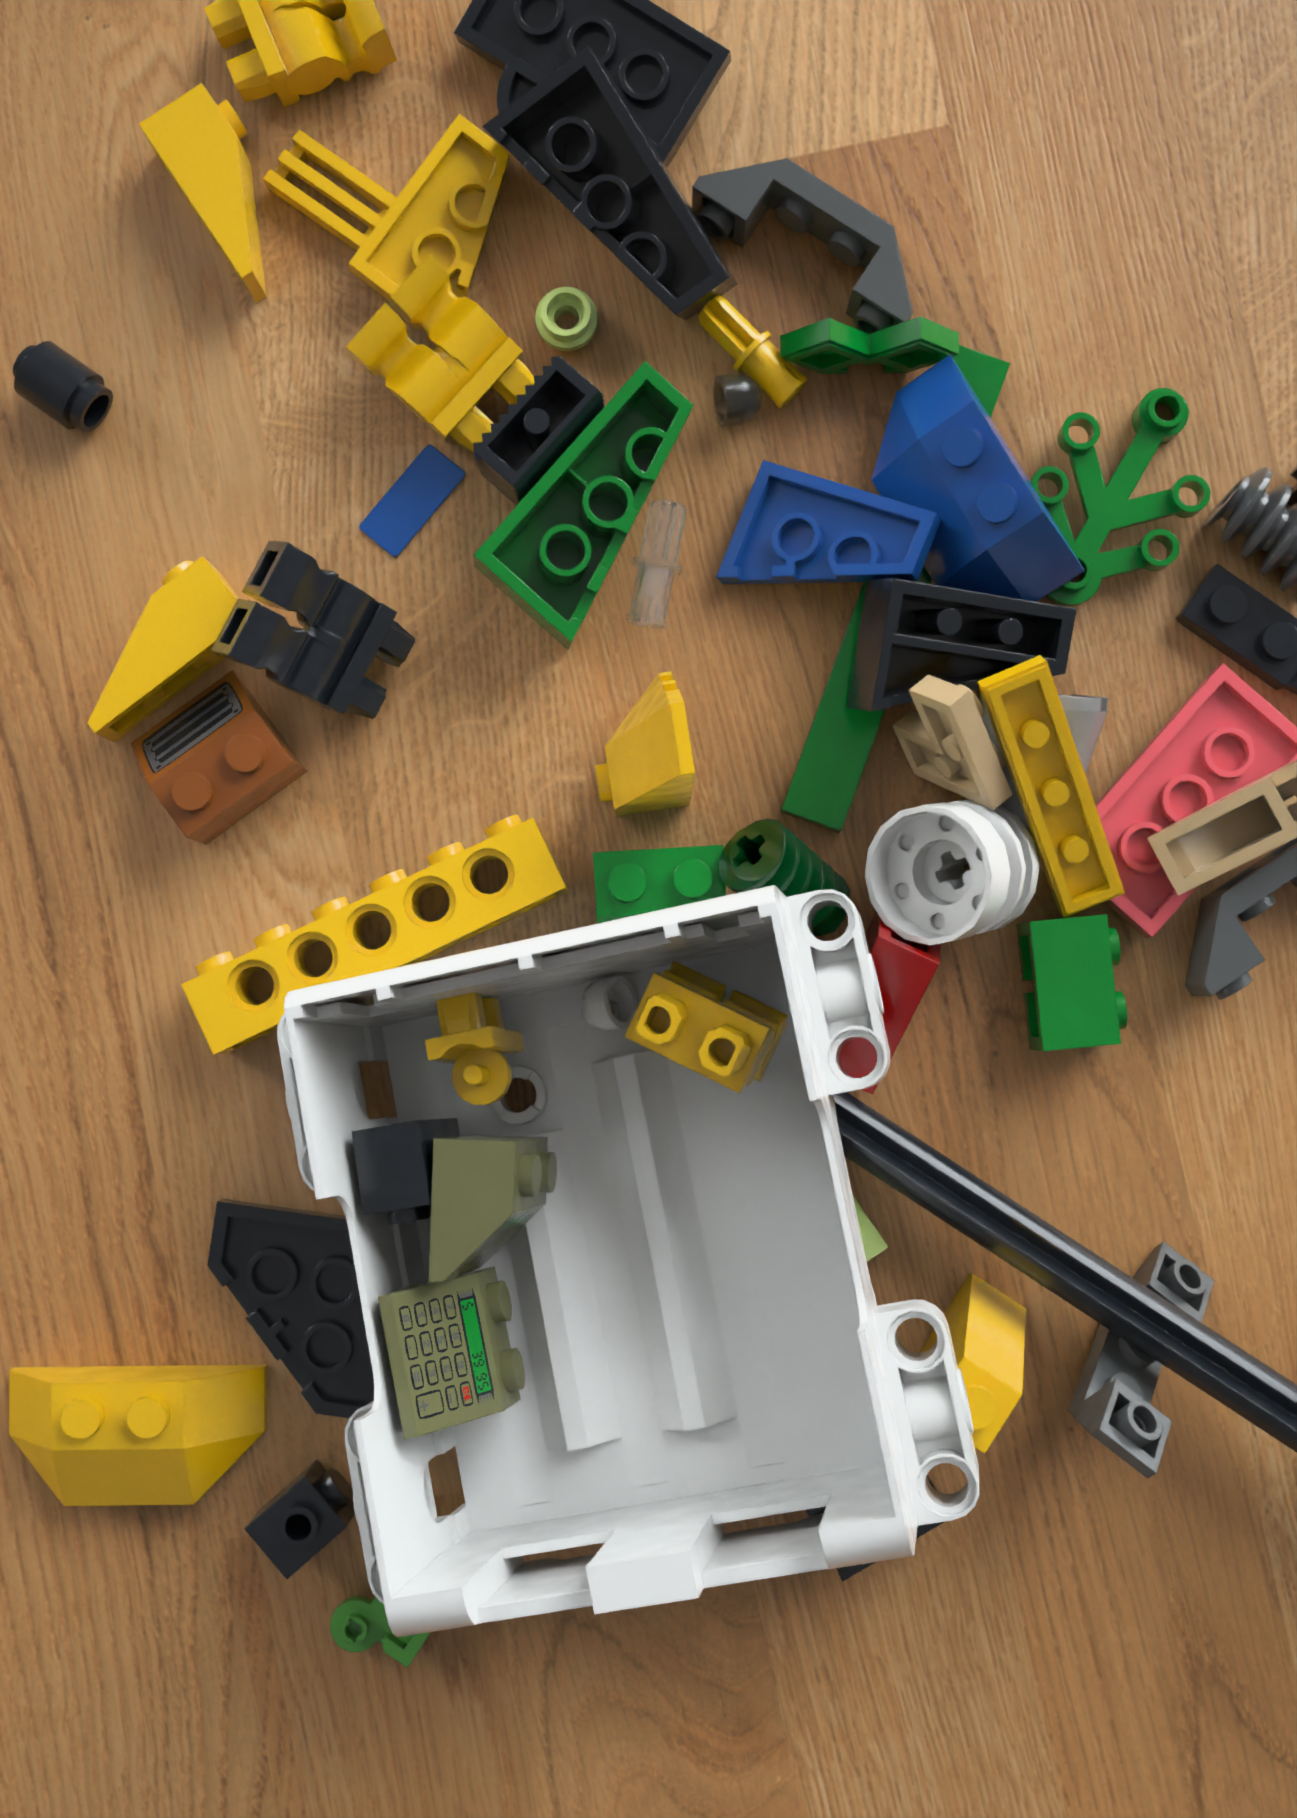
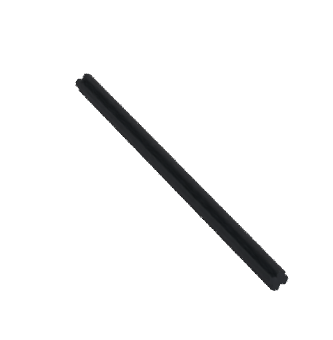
M848 1092L833 1095L845 1157L1297 1452V1385Z

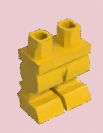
M217 0L204 8L223 50L250 38L254 41L256 49L226 61L233 82L245 103L277 93L283 106L287 107L301 101L299 95L319 92L329 86L335 78H340L347 82L350 81L353 74L361 71L377 74L383 67L397 61L374 0Z
M429 253L390 296L391 306L411 327L422 330L425 333L429 343L435 349L432 350L424 344L417 345L413 342L406 328L407 325L386 302L345 347L347 353L371 375L380 376L385 381L387 390L399 398L444 441L448 436H451L459 445L474 454L473 443L482 442V433H491V424H493L476 405L491 389L507 404H517V395L526 394L525 385H534V377L529 369L519 360L523 350L510 337H507L496 322L476 302L468 297L458 298L452 293L449 281L450 276L435 257Z
M673 961L670 969H665L663 974L659 972L653 973L624 1037L740 1093L744 1085L749 1086L753 1080L761 1082L787 1027L788 1015L736 990H733L729 1000L725 999L727 995L726 985Z

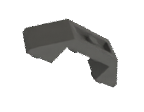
M788 158L699 176L693 185L692 210L706 233L717 240L725 241L728 238L743 248L767 210L771 208L775 211L777 218L792 231L797 233H805L807 231L826 243L832 255L842 263L852 267L860 265L865 268V271L852 289L846 314L853 318V323L858 330L871 334L911 319L913 311L894 226Z
M1297 838L1281 845L1201 899L1185 987L1191 996H1212L1215 994L1221 1000L1238 992L1252 981L1248 971L1265 961V959L1236 916H1239L1242 922L1250 920L1275 904L1276 900L1272 896V892L1290 880L1297 887Z
M1163 1241L1153 1249L1132 1278L1202 1323L1214 1280L1201 1271L1197 1265L1187 1260ZM1099 1324L1068 1412L1094 1438L1148 1479L1157 1473L1172 1423L1168 1417L1150 1404L1162 1364Z

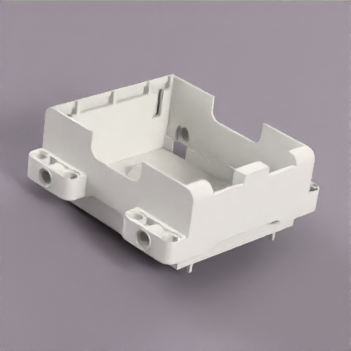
M775 885L287 992L284 1001V1014L277 1027V1040L286 1088V1105L293 1129L299 1171L303 1181L311 1190L315 1191L316 1200L329 1197L336 1198L345 1213L374 1378V1401L357 1409L349 1418L345 1427V1446L353 1488L354 1512L359 1525L368 1582L372 1593L384 1604L388 1625L396 1637L593 1606L594 1614L696 1599L699 1598L704 1588L910 1557L915 1554L918 1526L952 1521L966 1516L975 1507L980 1494L979 1465L972 1437L974 1428L961 1369L957 1367L950 1329L945 1315L936 1305L925 1300H906L877 1306L867 1266L833 1095L866 1089L878 1084L886 1076L890 1067V1049L882 1016L884 1014V1007L872 954L868 951L862 919L854 903L845 894L828 889L786 897ZM827 906L842 908L848 915V926L845 933L833 941L819 940L815 938L812 931L814 915L820 909ZM673 961H676L726 985L727 995L725 999L729 1000L733 990L739 991L788 1015V1024L761 1082L753 1080L749 1086L744 1085L743 1090L738 1093L625 1038L624 1036L628 1028L606 1031L597 1030L582 1017L581 1012L582 1008H585V1000L582 999L584 990L591 983L599 979L623 976L632 984L639 1005L653 973L659 972L663 974L664 970H669ZM473 992L481 994L482 999L492 997L499 999L504 1029L521 1032L525 1052L516 1054L501 1053L507 1058L511 1067V1080L514 1078L529 1079L534 1084L536 1089L534 1106L530 1105L525 1111L516 1113L507 1106L504 1096L499 1101L490 1105H473L464 1101L456 1093L452 1084V1068L454 1064L429 1061L425 1040L442 1036L436 1006L437 1000ZM855 1038L869 1040L877 1052V1063L874 1070L862 1078L849 1076L840 1064L842 1047L848 1041ZM370 1061L388 1062L397 1117L368 1118L359 1067L360 1063ZM457 1118L460 1136L548 1137L547 1152H554L557 1161V1178L554 1191L546 1193V1204L479 1269H476L480 1270L495 1266L497 1280H503L508 1287L512 1304L511 1320L506 1321L511 1349L517 1348L519 1350L525 1370V1386L519 1390L521 1400L505 1411L419 1437L404 1439L378 1296L429 1280L431 1217L389 1225L387 1211L363 1215L352 1131L415 1120ZM910 1318H921L928 1321L936 1331V1344L930 1350L922 1353L909 1351L898 1339V1326ZM455 1446L465 1503L450 1515L437 1517L428 1462L435 1456L444 1454ZM941 1463H951L965 1473L967 1483L959 1492L943 1494L936 1491L930 1485L927 1478L928 1472L934 1466ZM826 1507L823 1514L813 1515L797 1522L730 1533L723 1532L722 1523ZM604 1543L594 1555L564 1560L546 1558L524 1562L523 1559L525 1555Z

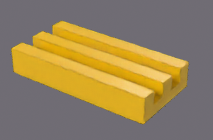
M299 129L292 138L294 143L292 149L289 152L284 149L277 158L280 164L275 172L269 169L263 177L266 187L357 251L397 197ZM308 158L381 209L380 214L378 215L304 163L305 159ZM296 175L329 200L363 222L369 229L365 234L361 233L289 182L291 178Z

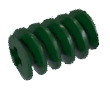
M769 818L758 820L738 831L728 841L719 859L718 872L721 881L736 893L775 885L786 897L817 890L833 889L845 894L850 899L851 891L846 880L777 820ZM827 906L820 909L812 920L814 936H823L835 932L847 915L846 911L837 906Z

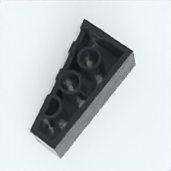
M589 45L482 126L676 316L688 320L702 310L715 296H722L738 285L610 73Z

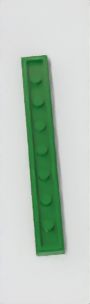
M959 345V355H956L954 360L991 418L1010 363ZM924 566L918 580L914 582L931 584L932 578ZM863 582L780 810L782 813L837 833L841 832L885 711V709L865 711L847 708L867 582Z

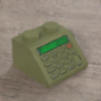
M465 1135L433 1139L428 1282H445L479 1269L546 1204V1193L554 1191L557 1178L556 1155L554 1152H547L548 1137Z
M495 1266L471 1271L445 1282H428V1280L418 1282L378 1296L404 1439L419 1437L505 1411L521 1400L519 1390L525 1386L524 1364L517 1348L511 1349L506 1321H510L512 1317L511 1298L506 1283L503 1280H497Z

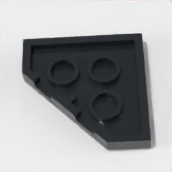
M229 1199L217 1201L207 1264L208 1268L222 1287L226 1285L248 1314L247 1321L275 1359L282 1360L303 1389L300 1393L316 1414L350 1418L357 1409L374 1401V1378L346 1217L343 1215Z

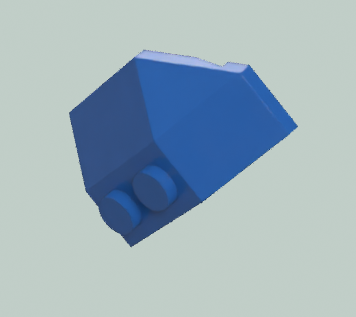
M950 354L896 392L871 481L881 496L936 512L940 517L941 524L924 563V567L935 585L1037 602L1085 571Z

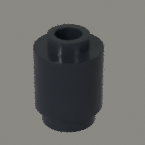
M44 341L36 346L30 345L15 360L13 375L15 377L14 388L16 393L65 428H78L82 432L88 433L97 428L107 416L112 405L113 393L105 387L102 376L53 342Z

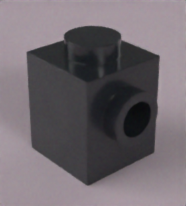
M315 1460L259 1509L244 1529L282 1575L288 1579L349 1525L355 1514L352 1501L353 1490L347 1480L337 1470L333 1468L326 1470L318 1460Z

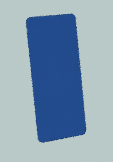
M428 444L360 523V530L390 555L398 556L464 478L465 472L433 445Z

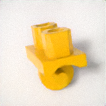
M473 992L437 1000L436 1006L442 1036L425 1040L428 1060L454 1064L452 1068V1084L456 1093L464 1101L473 1105H490L499 1101L507 1093L512 1078L509 1062L501 1052L510 1054L525 1052L522 1033L504 1029L499 999L497 998L482 999L481 994Z

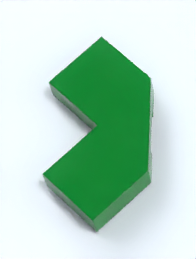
M921 316L871 334L834 319L826 318L780 335L781 358L820 374H847V367L856 363L870 365L877 362L883 364V373H909L937 364L949 354L953 358L959 355V333Z

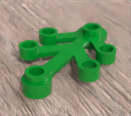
M1169 388L1152 390L1136 406L1132 415V425L1136 435L1106 486L1094 447L1100 436L1098 421L1088 413L1078 412L1070 415L1059 429L1057 435L1058 444L1068 454L1086 517V522L1075 540L1062 504V500L1069 489L1067 475L1057 467L1046 466L1040 468L1033 475L1030 483L1085 571L1081 573V580L1079 582H1067L1048 594L1046 597L1052 602L1062 606L1080 605L1088 601L1097 592L1102 579L1140 569L1153 572L1161 571L1177 558L1180 548L1178 539L1172 532L1166 529L1150 531L1139 541L1138 545L1098 553L1109 532L1173 515L1180 518H1190L1198 514L1210 500L1211 493L1208 483L1197 475L1181 477L1168 490L1128 500L1159 445L1173 440L1188 421V405L1183 396L1177 391ZM1159 403L1167 405L1173 411V420L1165 421L1160 419L1156 415L1155 405ZM1072 426L1084 428L1088 434V442L1077 443L1073 441L1069 435V428ZM1041 479L1052 480L1057 486V495L1054 497L1042 495L1038 490V481ZM1187 487L1195 492L1197 496V504L1195 506L1186 505L1181 501L1179 497L1180 488ZM1150 541H1158L1165 546L1167 555L1164 560H1157L1149 554L1148 543Z

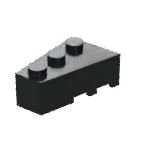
M896 578L867 580L847 708L876 711L913 702L909 689L927 675L955 685H964L971 691L979 689L977 681L1039 655L1047 660L1052 676L1065 674L1077 609Z

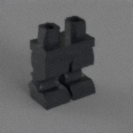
M268 541L242 593L270 607L295 612L297 621L303 626V629L290 626L285 617L258 602L238 598L211 651L255 669H265L268 679L323 708L341 714L347 711L367 718H375L386 698L387 689L364 677L374 656L391 666L399 667L406 660L415 643V638L394 621L397 614L395 610L383 603L377 602L358 587L341 579L336 572L320 569L317 561L312 556L289 542Z

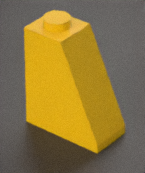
M970 1272L945 1310L944 1315L949 1325L957 1367L961 1369L974 1428V1433L972 1434L974 1446L985 1454L1022 1396L1026 1308ZM933 1329L919 1353L930 1350L936 1344L937 1334L935 1329Z

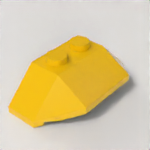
M267 1365L14 1367L9 1370V1435L63 1506L194 1505L267 1429Z

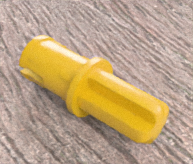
M721 295L715 296L703 307L698 315L700 325L736 360L733 369L737 373L743 370L779 409L787 405L800 392L809 379L793 364L780 357L779 350L770 342L772 338L770 332L765 331L760 334Z

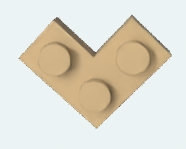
M927 675L910 688L909 693L918 713L910 711L892 726L913 773L991 810H995L1013 794L1002 770L1005 767L1004 758L999 749L991 742L981 717L984 715V709L978 697L964 685H955L931 675Z

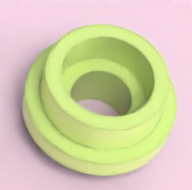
M559 287L548 292L541 299L536 309L535 321L538 333L542 340L554 349L560 351L580 349L593 338L596 332L598 317L595 304L585 292L577 288ZM563 314H572L577 317L578 323L571 329H562L556 325V320Z

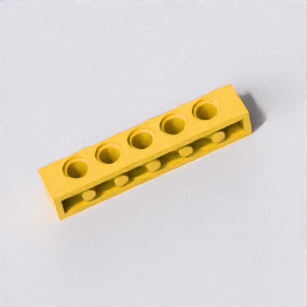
M516 814L502 819L484 830L487 839L465 850L461 842L445 846L428 855L426 859L430 866L408 877L404 869L386 874L371 882L369 888L372 894L349 904L346 896L334 899L312 910L311 914L314 921L301 928L291 931L289 924L280 925L255 937L253 941L256 949L234 959L231 951H228L196 965L195 969L199 976L182 983L181 986L213 1055L230 1053L277 1031L280 1019L284 1014L285 997L289 991L420 963L569 892L534 818L532 817L522 822L519 815ZM488 860H500L505 863L508 870V879L505 886L493 894L481 893L475 883V874L478 867ZM443 887L450 899L449 909L441 919L428 922L419 913V898L428 888ZM382 913L390 922L391 935L384 946L372 950L364 943L361 929L368 917ZM317 941H324L332 951L333 960L331 967L325 974L315 977L307 970L304 957L310 945ZM260 968L267 970L274 981V990L271 997L262 1004L256 1003L250 997L247 989L250 976Z

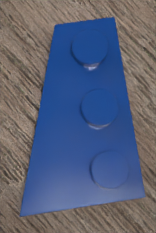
M763 460L716 578L722 584L867 582V580L887 578L917 581L941 524V519L936 512Z

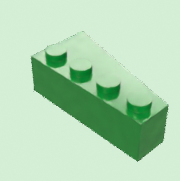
M646 361L473 554L474 567L567 650H569L694 406Z

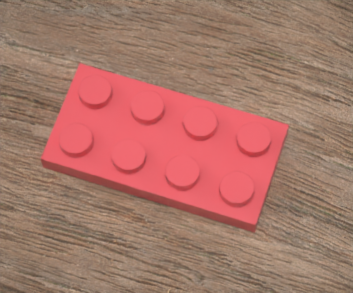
M1224 663L1213 669L1095 803L1125 891L1124 894L1107 900L1105 903L1145 938L1154 937L1197 888L1195 887L1178 896L1147 838L1297 759V727Z

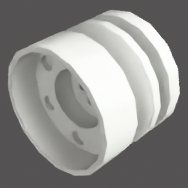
M967 799L949 803L926 804L901 810L880 826L868 848L865 880L870 902L883 923L905 940L930 946L1003 928L1023 914L1036 892L1040 864L1035 841L1020 817L1002 805L998 806L995 810H991ZM969 863L970 870L965 872L964 865Z

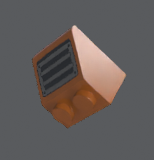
M234 670L228 672L131 742L151 790L185 837L205 845L308 772Z

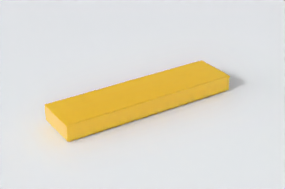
M1039 655L977 681L1059 912L1065 918L1124 894L1125 891L1047 660Z

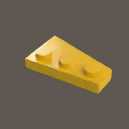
M459 113L349 261V271L391 302L390 296L424 258L431 253L450 276L449 281L452 293L458 298L467 297L509 164L510 153Z

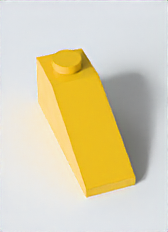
M200 83L140 122L139 126L156 155L254 301L258 303L267 296L251 163L240 142L248 133L227 99L217 105L204 85Z
M203 556L195 562L185 561L172 568L162 580L163 586L151 594L87 722L95 734L115 743L226 658L211 651L239 597L219 571Z

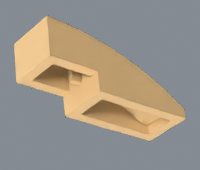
M1297 759L1147 838L1178 896L1297 838Z

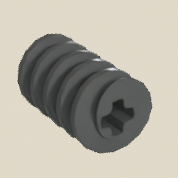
M1264 467L1249 476L1243 477L1212 510L1204 521L1203 527L1206 528L1219 519L1224 518L1227 523L1220 541L1225 544L1240 534L1245 535L1247 538L1239 556L1246 559L1261 549L1266 552L1259 572L1265 575L1282 565L1286 571L1278 588L1285 591L1297 584V502L1286 508L1292 493V487L1287 483L1280 484L1266 492L1272 477V471Z

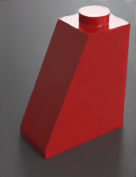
M875 912L865 937L868 951L873 957L884 1007V1014L882 1016L891 1060L940 964L941 943L929 946L905 940L887 927L878 913ZM855 1038L848 1041L842 1047L840 1064L849 1076L854 1078L865 1077L876 1066L877 1052L869 1040ZM878 1084L861 1090L873 1095Z

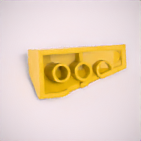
M672 671L658 673L606 743L607 763L595 765L600 802L613 801L616 816L690 805L695 769L685 704L679 689H677L676 681L673 680Z

